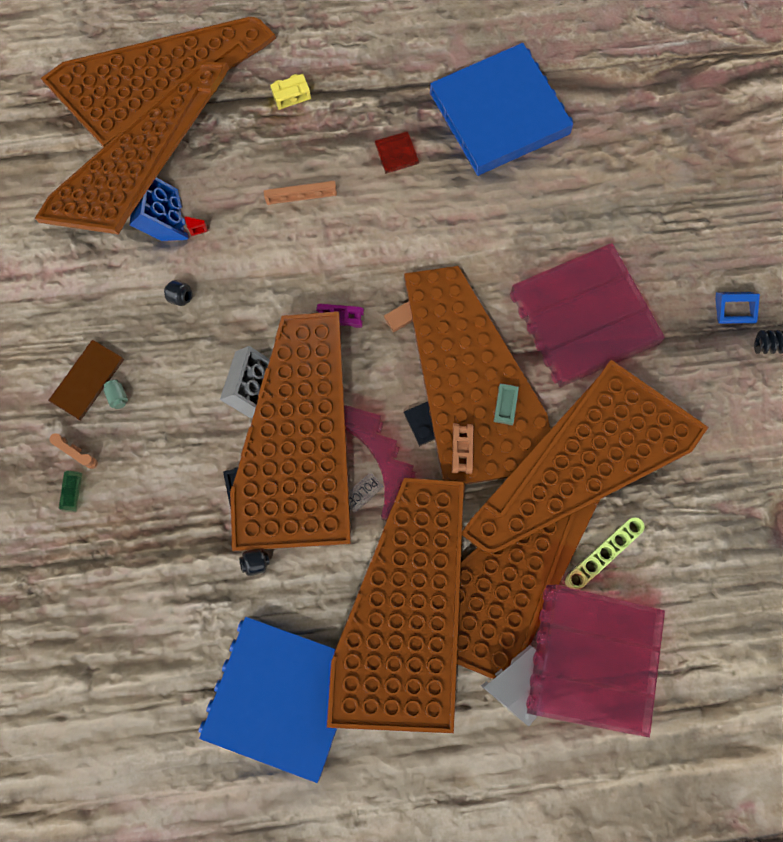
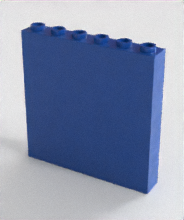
M524 43L430 83V95L477 176L571 134L573 127L572 118L567 115L563 103L559 102L555 90L551 89L547 77L542 74L539 64L534 61L530 50L525 47Z
M245 617L238 625L237 631L239 635L237 640L234 639L230 646L231 656L229 660H225L222 667L223 677L216 683L214 689L216 692L214 700L211 699L206 712H209L207 719L206 721L203 720L200 725L199 733L201 735L199 739L318 783L337 728H327L331 660L336 649Z

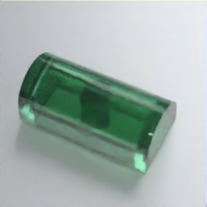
M75 471L64 472L59 509L61 511L77 512L82 473Z

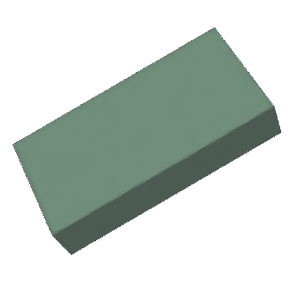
M506 384L499 385L493 422L513 425L519 387Z

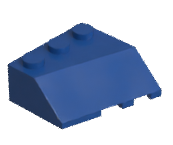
M155 178L131 213L129 225L160 241L187 240L188 234L184 231L185 220L181 217L180 209L182 206L178 189Z

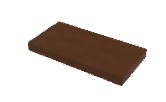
M91 340L48 401L81 421L104 389V384L112 378L124 361L123 357L98 342Z

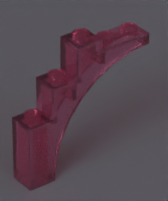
M344 404L346 431L357 437L370 450L382 473L384 504L381 519L387 521L403 479H415L414 465L393 459V457L397 458L400 447L397 446V440L377 434L381 433L384 422H381V415Z

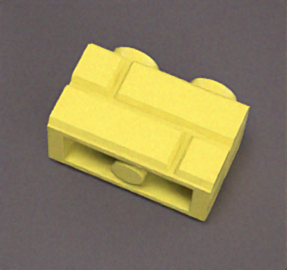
M294 74L283 81L277 80L270 85L278 110L311 99L310 90L303 74Z

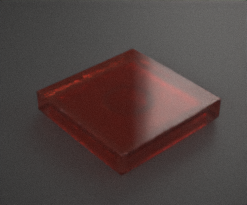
M408 131L375 141V147L385 174L419 164Z

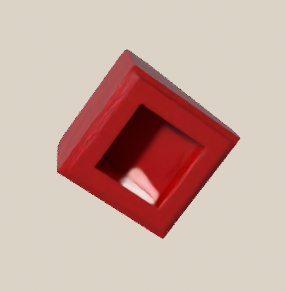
M184 217L191 236L208 232L204 220Z

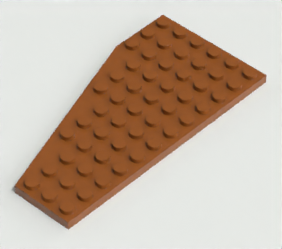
M459 266L404 273L443 481L464 482L467 485L508 478L551 430L547 412ZM500 384L519 387L513 425L493 422ZM453 423H458L460 426L473 424L472 474H466L464 471L452 473ZM459 433V437L466 438V434ZM459 458V463L466 464V459Z
M325 312L281 316L268 368H266L256 409L245 439L234 484L230 491L232 551H245L257 548L278 549L351 544L340 313Z
M414 478L403 479L331 660L327 728L454 733L464 482Z

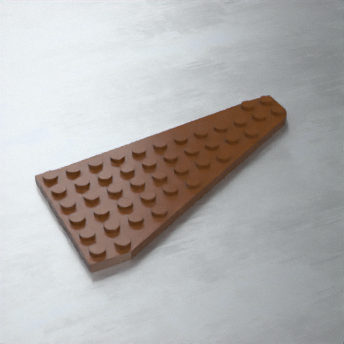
M245 17L65 61L44 75L41 80L104 148L199 64L204 62H226L230 70L274 41L276 36L260 19Z
M204 62L192 69L47 197L35 219L43 224L119 235L131 213L213 93L217 91L218 86L229 70L227 63Z
M610 360L599 377L472 517L462 531V536L483 552H498L691 453L709 427Z
M600 500L498 552L486 553L476 548L461 562L457 640L458 665L495 679V674L500 669L503 671L511 665V660L531 644Z

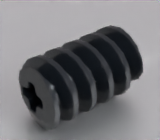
M760 330L754 342L756 354H760L761 349L763 354H767L769 349L771 354H775L776 350L779 354H782L783 331Z

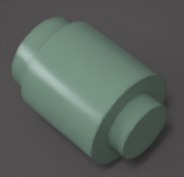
M110 380L104 384L103 391L109 406L115 409L123 408L128 402V398L122 384L118 380Z

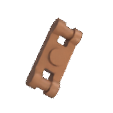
M453 423L452 473L464 471L466 474H472L473 424L460 426L458 423ZM459 433L466 434V438L459 437ZM459 458L466 459V464H460Z
M57 433L50 436L49 440L54 446L89 469L97 467L98 462L89 454L82 455L80 453L82 449L73 443L69 446L66 438Z

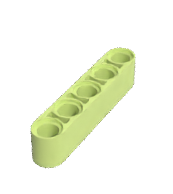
M635 517L623 523L566 576V586L571 590H578L584 587L642 534L645 528L643 521ZM630 523H633V524L636 525V527H637V532H636V533H635V532H632V531L630 530V528H629V524H630ZM616 536H619V537L622 538V540H623V545H622V546L616 544V542H615V537H616ZM601 549L608 551V559H604L601 556ZM587 562H591L594 565V572H589L586 569ZM573 575L580 578L579 586L572 583L571 577Z

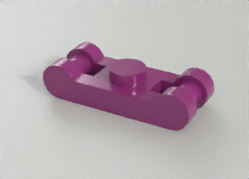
M317 304L316 311L318 313L339 312L340 325L362 328L363 321L361 318L364 315V308ZM349 314H354V319L349 318Z

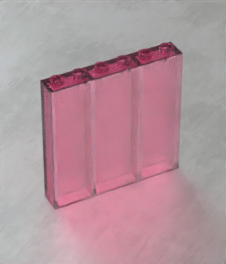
M613 243L512 285L510 298L513 303L516 302L520 317L524 318L527 323L528 333L533 335L537 350L541 351L544 356L543 362L545 366L550 368L552 372L551 377L555 384L558 383L560 388L604 369L610 360L618 363L659 345L665 338Z
M546 585V589L543 592V609L540 612V629L536 636L537 649L533 656L534 668L533 674L530 677V695L526 701L527 713L650 738L665 610L560 585Z

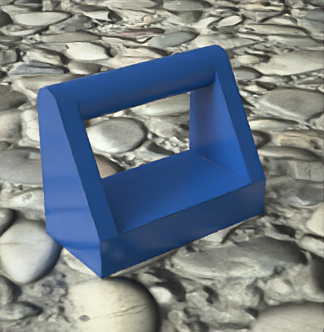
M716 292L715 301L718 324L757 323L760 294L755 292ZM725 302H749L750 316H724Z

